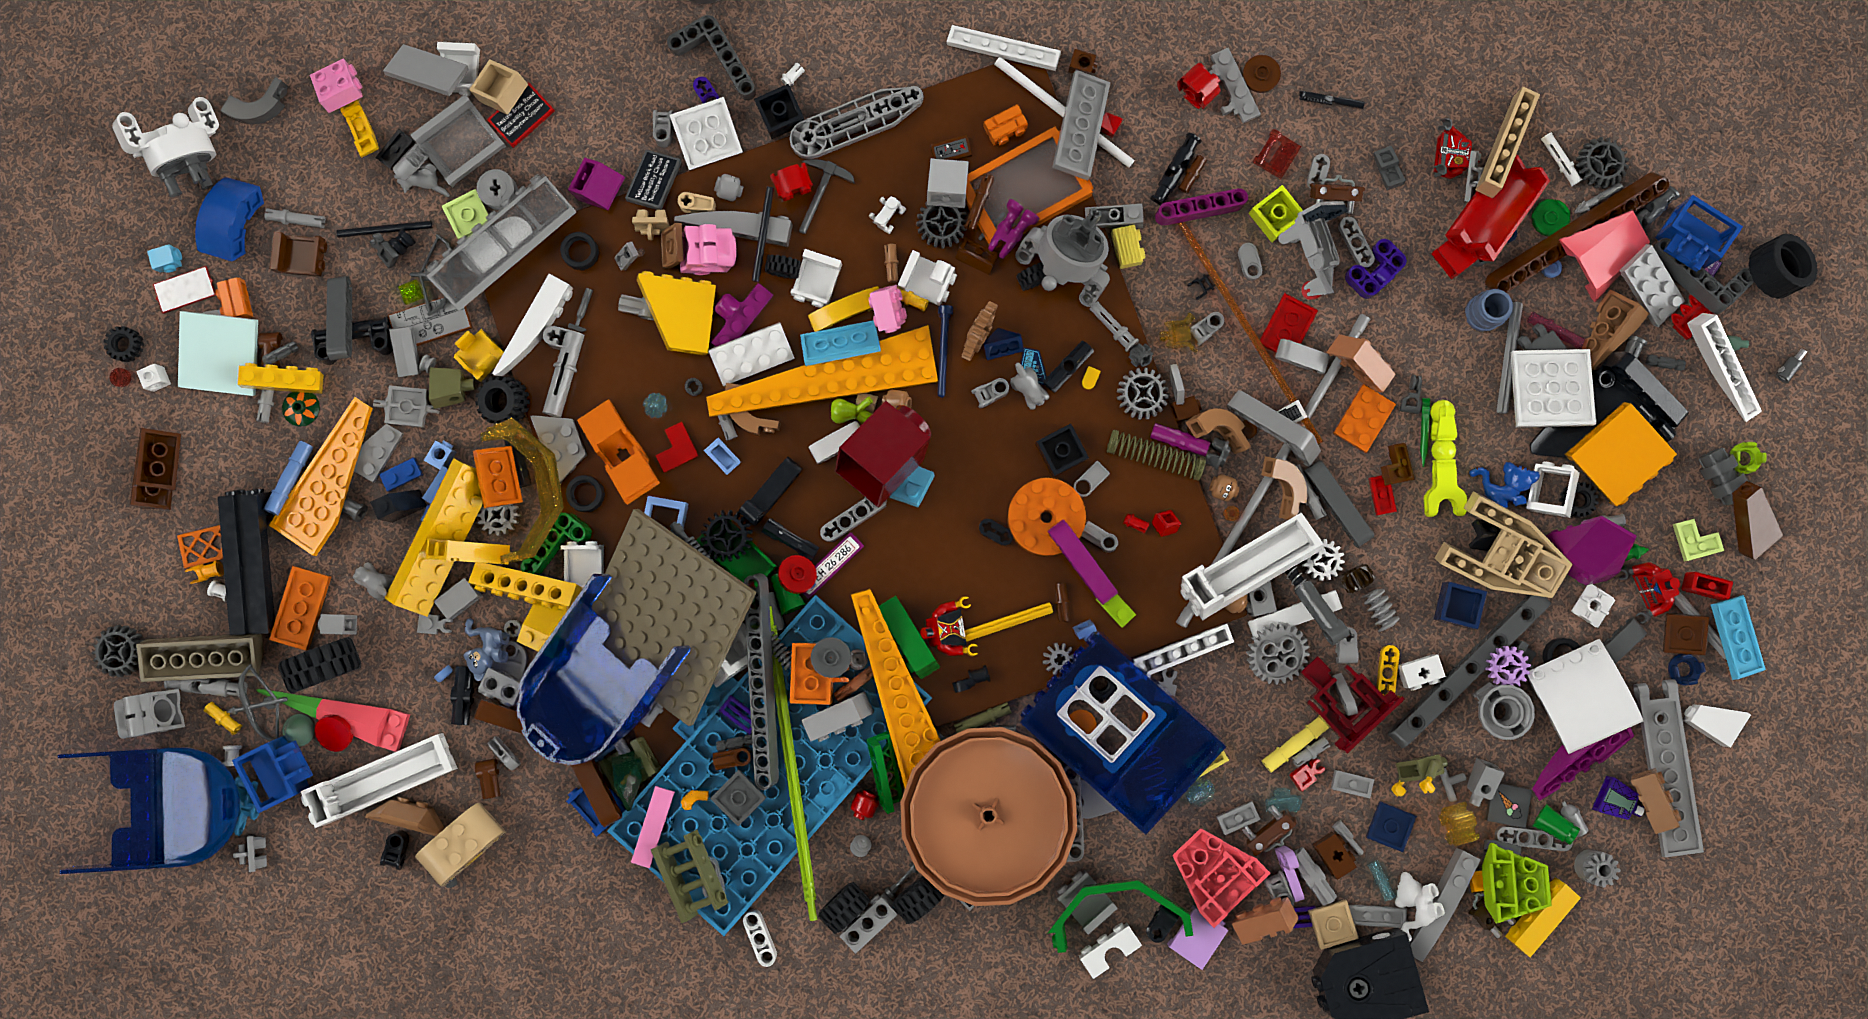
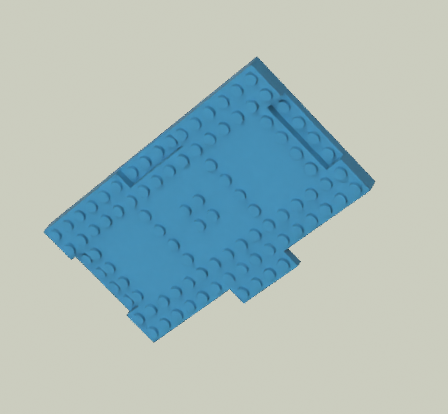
M817 595L808 602L778 637L791 654L792 643H818L820 640L829 637L844 641L849 647L850 652L860 649L867 654L863 636ZM869 658L863 669L854 670L849 666V670L838 677H847L850 681L870 666ZM758 659L759 664L762 666V661ZM782 666L807 838L809 840L871 769L872 764L866 739L886 731L889 732L873 677L844 700L865 691L874 713L862 719L863 723L852 728L850 724L845 727L846 731L837 735L832 732L828 734L829 738L818 742L817 739L810 742L801 720L840 703L834 697V693L848 682H834L833 703L830 705L790 703L791 670H785V666ZM748 672L739 682L732 677L717 688L713 684L694 725L688 726L681 720L678 721L672 729L685 739L686 742L623 812L622 818L615 821L607 831L628 851L634 854L655 786L675 791L658 845L668 841L670 847L685 841L684 835L696 829L698 830L708 856H712L718 861L725 884L728 904L716 911L711 904L698 909L697 912L723 936L727 934L798 852L776 700L779 781L767 790H760L767 798L739 826L710 799L738 770L745 776L748 775L755 782L753 760L744 766L715 770L713 764V753L718 752L716 747L717 741H727V739L749 735L719 711L730 695H733L750 709ZM760 678L759 681H760L761 685H763V681H762V679ZM914 682L924 706H926L932 697ZM733 701L730 702L731 705L751 719V715ZM728 707L725 708L726 711H728L731 715H733L735 718L741 721L748 728L751 727V725L748 722H746L744 719L738 716L731 709H729ZM886 739L878 741L881 744V749L885 746ZM753 745L747 746L753 750ZM744 751L739 753L740 759L747 761V753ZM691 790L709 791L708 801L697 800L690 810L682 808L681 800ZM689 849L674 854L677 865L693 860ZM653 859L651 868L648 869L664 882L656 861ZM697 867L681 873L685 884L700 879ZM702 887L689 891L693 903L707 898L703 894Z

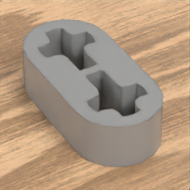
M1324 154L1317 155L1311 163L1307 178V186L1310 189V184L1314 183L1311 180L1316 177V174L1319 175V182L1327 177L1330 160ZM1322 159L1325 165L1318 170L1319 164L1316 162Z

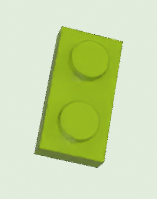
M1118 594L1104 605L1097 598L1095 599L1121 628L1136 616Z

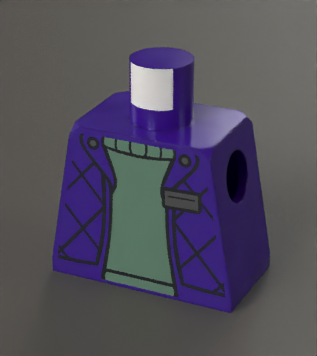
M1606 776L1592 810L1629 820L1632 814L1641 817L1645 808L1637 804L1639 799L1638 793L1616 778Z

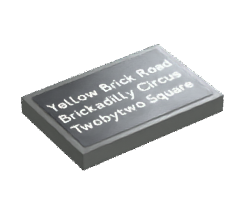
M646 149L625 197L626 201L655 210H662L681 166V159Z

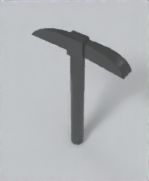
M810 159L802 162L824 170L823 177L799 229V232L802 234H806L828 181L833 174L854 184V178L850 172L830 161Z

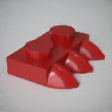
M1689 295L1691 306L1680 305V311L1683 316L1671 314L1674 324L1673 328L1686 340L1693 336L1688 327V322L1702 313L1714 314L1692 295Z

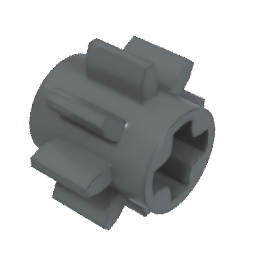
M1138 343L1130 349L1128 357L1135 367L1139 365L1144 367L1152 361L1153 353L1147 344L1142 346Z

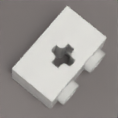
M1432 654L1398 665V672L1403 687L1410 688L1411 691L1422 688L1421 684L1427 682L1429 685L1441 682L1440 678L1446 677L1438 654ZM1421 670H1424L1425 673H1423L1422 676H1419L1418 673H1420Z

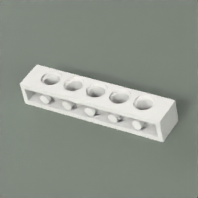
M1222 624L1119 664L1116 667L1119 672L1124 674L1125 681L1131 683L1231 644L1234 640L1228 625Z

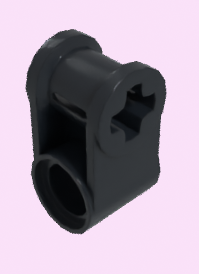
M399 830L387 837L380 859L381 866L389 865L396 867V870L402 869L409 843L407 832ZM396 836L401 839L400 845L395 842Z
M1161 904L1158 907L1159 911L1156 910L1146 928L1147 936L1155 943L1164 941L1179 918V915ZM1158 930L1160 935H1154L1152 931Z

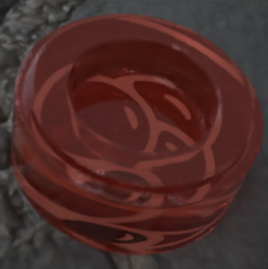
M116 368L110 373V381L114 386L125 387L131 381V374L126 369Z

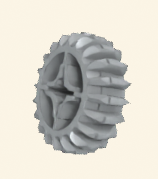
M1137 368L1136 375L1132 370L1129 371L1130 377L1124 375L1123 379L1125 382H1119V385L1123 388L1117 389V393L1122 394L1117 397V400L1124 401L1119 406L1124 407L1126 405L1127 408L1124 412L1128 413L1131 410L1132 418L1138 413L1139 420L1142 419L1143 414L1146 419L1150 418L1149 413L1155 417L1157 415L1155 409L1158 412H1162L1163 409L1160 405H1167V402L1162 399L1169 398L1168 394L1163 393L1169 390L1168 387H1162L1166 380L1159 381L1161 374L1154 377L1155 370L1147 374L1148 368H1144L1143 373H1141L1140 368ZM1138 379H1146L1150 382L1147 385L1143 386L1139 383H1135L1134 381ZM1154 385L1158 392L1157 402L1151 395V389ZM1129 386L1132 387V391L1135 393V398L1131 402L1128 398ZM1147 387H1149V389L1146 391L1147 393L1145 394L1146 398L1143 396L1136 400L1140 394L1139 390H1141L1142 392L1143 390H1146ZM1139 402H1145L1152 407L1143 409L1136 407Z

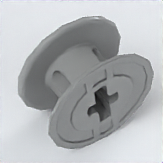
M492 169L480 176L476 191L479 198L488 207L500 210L502 208L500 205L506 199L512 200L517 196L515 192L518 190V187L508 173Z

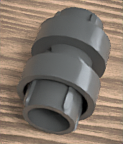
M1720 447L1699 458V462L1702 465L1699 471L1704 480L1711 479L1714 485L1709 489L1714 498H1720L1723 504L1728 506L1733 504L1732 493L1748 480L1743 472L1736 473L1734 468L1739 464L1734 455H1728L1725 448Z

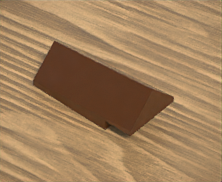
M140 428L130 498L131 506L141 509L171 510L172 491L176 489L181 434Z

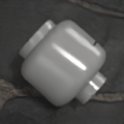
M723 174L721 177L718 176L714 191H716L717 197L734 201L736 197H741L743 186H740L739 178Z

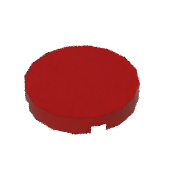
M325 715L316 723L315 736L318 742L329 751H343L353 740L350 724L339 715Z

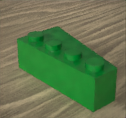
M895 595L878 607L893 639L898 643L897 648L901 657L905 655L908 660L906 665L910 672L913 673L915 671L919 678L923 679L939 669L940 665L933 657L932 652L922 639L897 596Z

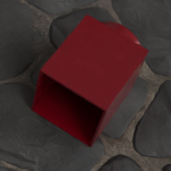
M885 401L839 447L834 472L879 508L923 462L931 438L930 428L924 419L913 409L905 405H898L895 408Z

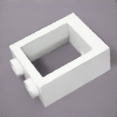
M1551 462L1535 464L1534 471L1539 472L1540 477L1538 481L1531 485L1526 509L1531 512L1570 518L1579 472L1574 469V466L1562 464V467L1554 466L1555 464ZM1544 473L1570 476L1564 506L1538 503Z

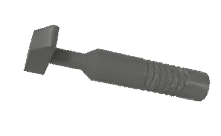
M586 288L577 312V321L575 325L569 323V329L578 332L587 331L585 328L579 327L581 319L584 318L593 290Z

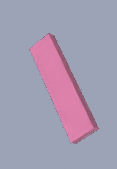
M655 786L631 863L651 868L654 859L651 849L658 846L675 791Z

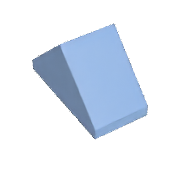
M719 438L704 450L726 475L741 463Z

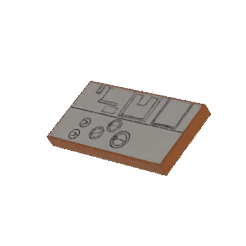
M457 292V293H454L453 295H454L455 297H457V296L460 295L462 292ZM444 297L429 301L431 310L436 308ZM449 300L442 309L431 316L427 315L426 303L388 315L392 328L413 326L417 346L473 328L467 307L465 306L458 311Z

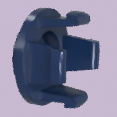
M1678 654L1670 660L1668 665L1670 678L1675 679L1679 685H1695L1698 683L1701 673L1706 672L1704 662H1699L1692 654ZM1685 662L1689 665L1690 672L1687 676H1680L1677 666L1679 663Z

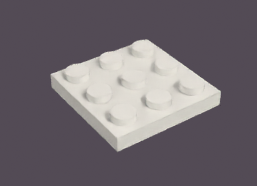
M724 97L670 115L689 170L743 152Z

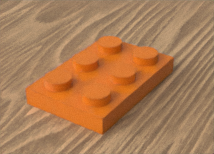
M1363 384L1333 434L1367 453L1396 404Z
M512 446L473 451L484 508L522 503L523 500Z

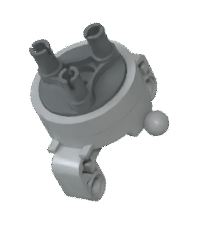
M1091 208L1085 219L1066 214L1054 218L1048 227L1043 225L1041 229L1038 227L1032 228L1022 240L1015 254L1017 261L1024 265L1029 264L1035 255L1039 254L1040 260L1044 265L1043 273L1046 275L1042 280V287L1045 290L1052 291L1056 288L1057 283L1064 285L1068 281L1084 284L1085 287L1079 295V300L1086 307H1091L1095 304L1110 281L1108 273L1105 272L1108 267L1103 264L1108 255L1109 247L1106 237L1096 226V223L1102 216L1100 210L1095 215L1097 208Z

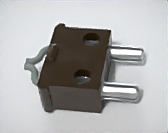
M1477 892L1474 895L1473 907L1469 910L1468 914L1472 915L1483 929L1491 931L1496 938H1500L1502 933L1496 927L1497 924L1485 907L1484 897L1478 901V896H1484V892L1481 894ZM1514 918L1507 920L1510 925L1516 923Z

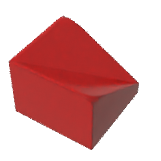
M1106 112L1103 116L1100 131L1113 138L1123 119Z
M1172 510L1155 514L1152 525L1160 536L1163 537L1176 533L1181 522Z

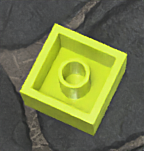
M1281 185L1254 206L1249 215L1273 243L1282 232L1295 224L1298 213L1303 210L1285 187Z

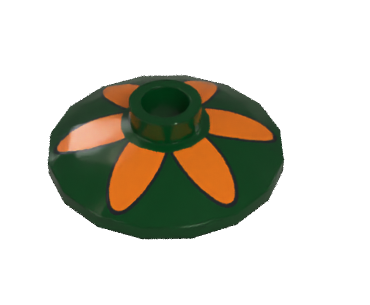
M291 392L284 399L282 405L285 419L290 424L298 427L313 423L320 411L319 401L313 393ZM298 404H301L300 410L296 409Z

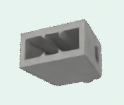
M1476 758L1467 784V788L1472 792L1469 803L1480 807L1483 798L1493 799L1504 776V772L1498 766Z

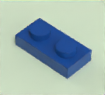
M411 458L379 474L386 491L390 492L423 476V473L416 458Z

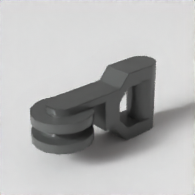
M1411 376L1409 389H1415L1417 392H1408V395L1401 399V412L1420 413L1422 405L1419 399L1422 386L1421 376ZM1414 398L1416 406L1406 405L1407 399Z

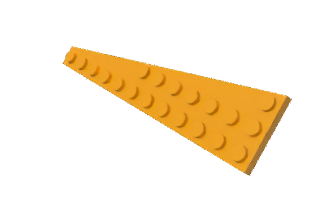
M927 325L879 341L880 352L800 366L708 396L706 398L709 417L936 383L938 378L929 326Z

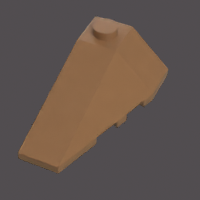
M1611 289L1598 305L1596 310L1599 312L1597 321L1591 323L1592 334L1590 338L1585 339L1582 349H1590L1591 367L1593 370L1629 338L1649 315L1639 303Z

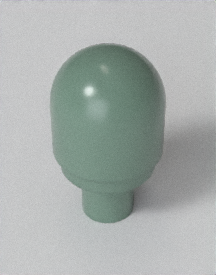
M1727 335L1734 351L1740 348H1748V340H1741L1738 336Z

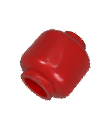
M864 789L863 792H857L850 806L851 810L855 812L853 816L864 820L865 817L872 818L879 805V801L876 799L877 796Z

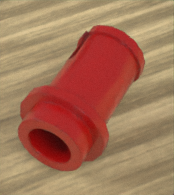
M1128 513L1123 522L1127 528L1132 527L1143 534L1149 526V522L1135 517L1133 513Z

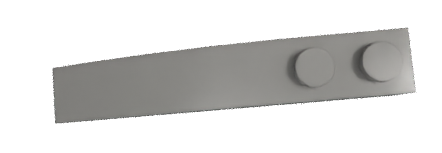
M737 211L700 212L675 216L674 221L682 223V226L713 224L716 225V228H731L732 235L735 237L758 241L763 212H759V214ZM770 216L765 243L788 247L793 226L788 217L778 216L776 218Z
M1459 848L1455 849L1438 883L1439 895L1433 899V903L1442 904L1445 914L1435 919L1428 926L1415 930L1410 941L1414 958L1423 962L1438 940L1464 895L1480 862L1479 858Z

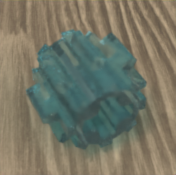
M660 393L649 394L648 399L645 398L643 403L646 415L651 416V418L661 417L668 407L665 404V396L660 395Z

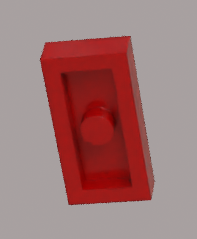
M1382 475L1368 478L1376 516L1397 512L1392 486H1385Z

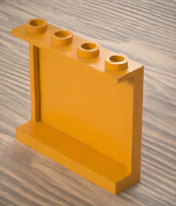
M1624 402L1565 455L1569 460L1577 464L1608 498L1609 503L1617 507L1626 503L1628 497L1633 492L1636 493L1641 490L1643 484L1648 479L1651 480L1659 473L1658 471L1663 466L1671 464L1677 453L1631 403Z

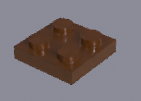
M1666 613L1663 652L1706 655L1709 617Z

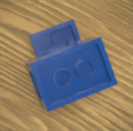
M1692 195L1674 209L1655 238L1658 241L1662 238L1670 239V242L1663 251L1697 272L1701 267L1705 269L1721 259L1743 226ZM1695 204L1728 225L1729 228L1720 233L1688 213L1687 209ZM1724 242H1726V243L1724 244V246L1722 247V249L1720 250V252H1719L1718 250H1719V248L1721 247V245H1722Z
M285 736L272 740L232 760L258 813L310 788L306 779L313 776L296 740L288 743ZM248 761L251 762L269 797L268 800L262 803L242 764Z

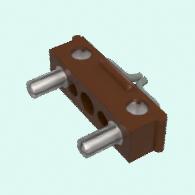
M1336 175L1334 179L1325 178L1321 183L1310 184V197L1316 199V204L1323 202V199L1348 201V212H1346L1348 214L1353 213L1355 201L1362 202L1363 191H1365L1364 187L1355 185L1353 180L1342 179L1341 175ZM1338 178L1341 182L1352 183V185L1323 184L1325 181L1334 182Z
M1272 805L1268 810L1275 818L1255 834L1248 826H1245L1242 831L1248 837L1246 840L1247 846L1253 852V856H1257L1263 851L1268 852L1275 846L1282 847L1284 845L1283 840L1292 833V828L1297 824L1296 818L1292 817L1286 810L1280 813ZM1281 838L1280 843H1274Z

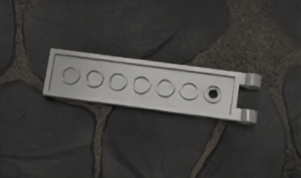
M1675 679L1663 680L1662 688L1666 698L1651 700L1646 683L1634 684V696L1637 699L1638 709L1643 718L1641 729L1648 770L1656 768L1657 773L1662 772L1666 782L1663 784L1665 791H1670L1674 802H1671L1674 810L1678 809L1682 821H1679L1680 827L1658 833L1662 857L1702 853L1704 850L1678 695V684ZM1660 714L1663 716V720L1661 722L1657 720V717Z

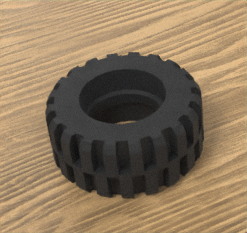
M346 637L279 662L278 669L287 691L292 694L359 669L362 663L353 640L350 637Z

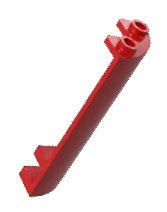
M1516 154L1502 190L1493 198L1476 191L1445 234L1447 239L1460 251L1465 249L1472 253L1471 257L1494 262L1549 184L1550 179L1542 167L1526 168L1520 157Z

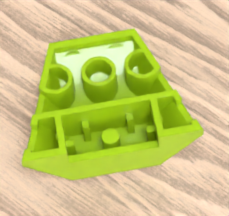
M1490 843L1482 863L1485 907L1495 923H1501L1552 906L1548 866Z

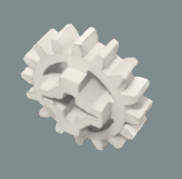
M1327 539L1322 540V550L1317 552L1312 560L1309 557L1305 560L1306 563L1302 564V567L1308 568L1305 573H1312V579L1318 576L1319 581H1323L1324 576L1326 580H1331V575L1337 577L1336 570L1342 571L1339 565L1345 563L1344 560H1340L1344 553H1338L1341 547H1333L1334 541L1327 544ZM1325 548H1328L1332 554L1326 552ZM1322 557H1330V559H1327V561H1325L1324 563H1316V561H1318ZM1335 560L1334 566L1331 569V564ZM1313 566L1320 568L1321 572L1315 570Z

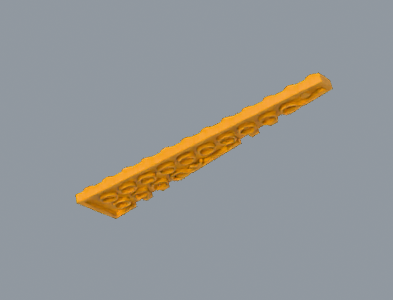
M867 589L853 593L851 597L904 788H906L912 769L941 740L871 590Z

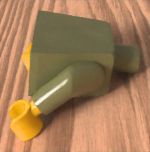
M1436 754L1396 763L1399 781L1392 786V792L1397 797L1403 796L1406 793V789L1402 786L1403 784H1407L1408 781L1423 780L1419 783L1421 790L1425 794L1427 791L1433 793L1435 787L1431 781H1434L1436 776L1444 774V768L1448 765L1446 758Z

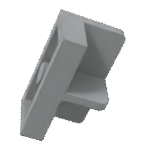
M463 578L438 597L434 603L447 620H453L482 598L483 595L479 591L474 590L471 584L468 583V580Z

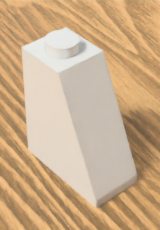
M1693 704L1685 710L1683 721L1719 745L1731 748L1751 714Z

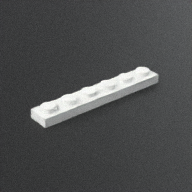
M952 25L947 39V45L1053 71H1056L1061 55L1060 50Z

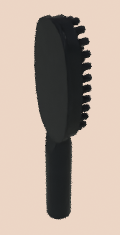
M1299 91V99L1307 102H1317L1326 105H1332V102L1339 105L1363 109L1365 104L1364 101Z

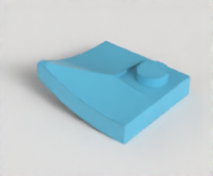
M918 466L892 493L890 498L919 507L935 476L934 472Z

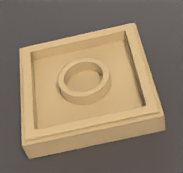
M1346 899L1308 910L1321 950L1359 939Z

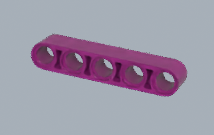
M1238 188L1166 202L1157 210L1155 220L1159 225H1170L1236 212L1245 205L1248 200V194L1244 189ZM1234 198H1238L1241 202H1236ZM1216 201L1221 202L1223 206H1219ZM1198 205H1203L1205 210L1200 209ZM1180 208L1185 209L1187 213H1183ZM1162 212H1167L1169 217L1164 216Z
M1062 519L1047 531L1102 605L1118 594L1116 588L1065 520Z

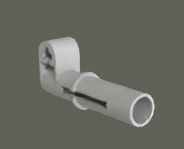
M549 326L544 330V341L550 347L560 350L557 362L553 365L555 370L542 413L561 418L573 375L577 373L576 364L585 335L556 326ZM557 335L560 339H563L562 345L557 338H554L552 340L551 337H555Z

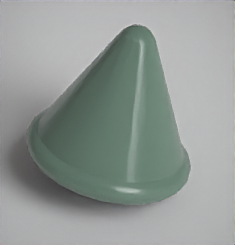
M304 714L292 715L283 725V736H285L287 742L290 743L296 740L299 747L308 744L315 733L314 722Z

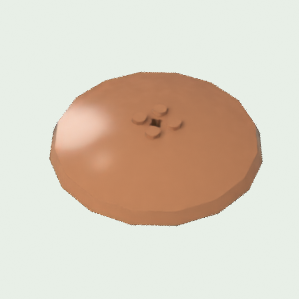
M1003 727L969 728L936 743L912 769L900 802L902 839L916 870L942 894L974 906L1011 905L1042 890L1066 864L1077 833L1076 795L1061 763L1035 739ZM988 810H991L993 815L992 819H985L984 812H988Z

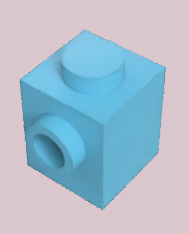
M169 244L147 251L153 270L160 273H170L176 271L177 267L182 266L180 250Z

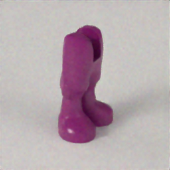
M1009 199L1007 202V217L997 226V230L988 247V250L993 252L1000 240L1004 241L1006 244L999 254V257L1002 259L1021 241L1024 230L1030 225H1035L1040 220L1035 213L1026 209L1017 226L1012 229L1013 223L1024 210L1023 206L1013 199Z

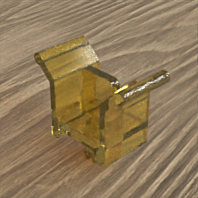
M1189 312L1184 320L1164 322L1169 331H1161L1159 333L1162 336L1160 341L1169 340L1166 343V347L1169 349L1190 347L1191 351L1197 353V349L1190 342H1182L1191 340V328L1187 325L1191 324L1195 316Z

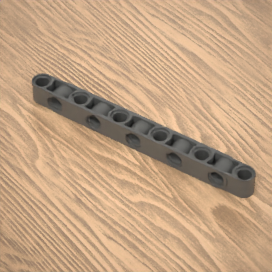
M1527 595L1445 675L1446 677L1440 680L1441 682L1437 683L1389 730L1388 735L1401 749L1408 746L1486 667L1490 666L1486 662V660H1492L1490 653L1496 654V648L1503 650V646L1509 647L1551 605L1548 598ZM1523 610L1527 612L1526 619H1523L1521 617V612ZM1496 636L1500 639V644L1498 646H1495L1494 644V638ZM1469 663L1473 666L1471 673H1468L1466 670V666ZM1441 690H1444L1446 694L1443 700L1439 698ZM1417 717L1418 724L1417 726L1413 727L1411 725L1412 718Z

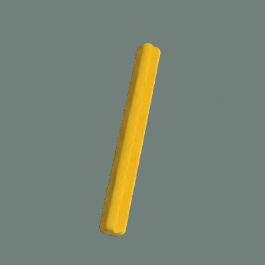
M1050 602L964 630L966 642L1053 613V608Z

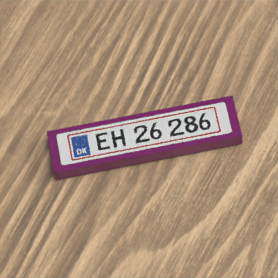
M851 532L815 566L817 572L815 584L810 590L803 593L808 599L864 547Z

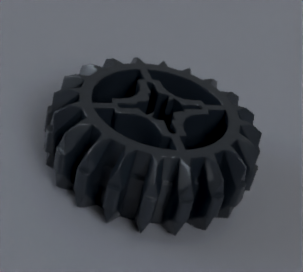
M721 510L720 517L717 512L713 513L716 519L713 520L711 517H708V521L711 522L710 525L703 523V526L708 528L707 531L701 530V534L706 535V537L701 538V542H707L703 549L711 548L708 551V555H712L715 552V560L720 555L722 562H725L726 556H728L729 562H732L733 555L739 560L740 555L738 553L741 552L743 555H746V551L743 548H751L749 544H746L747 541H753V538L747 537V534H752L753 530H746L751 524L749 522L743 524L746 519L744 517L739 519L740 514L738 512L733 517L732 510L728 511V515H726L725 510ZM727 520L735 521L740 526L741 531H732ZM722 522L721 531L712 535L715 526ZM726 530L728 533L733 534L728 542L726 539L721 538ZM742 536L739 546L732 550L733 540ZM712 541H722L724 547H726V552L718 550Z

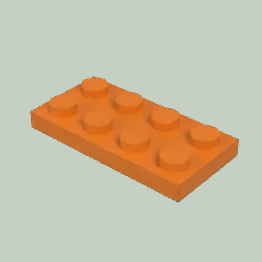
M292 566L269 640L305 651L309 650L332 578L331 576Z

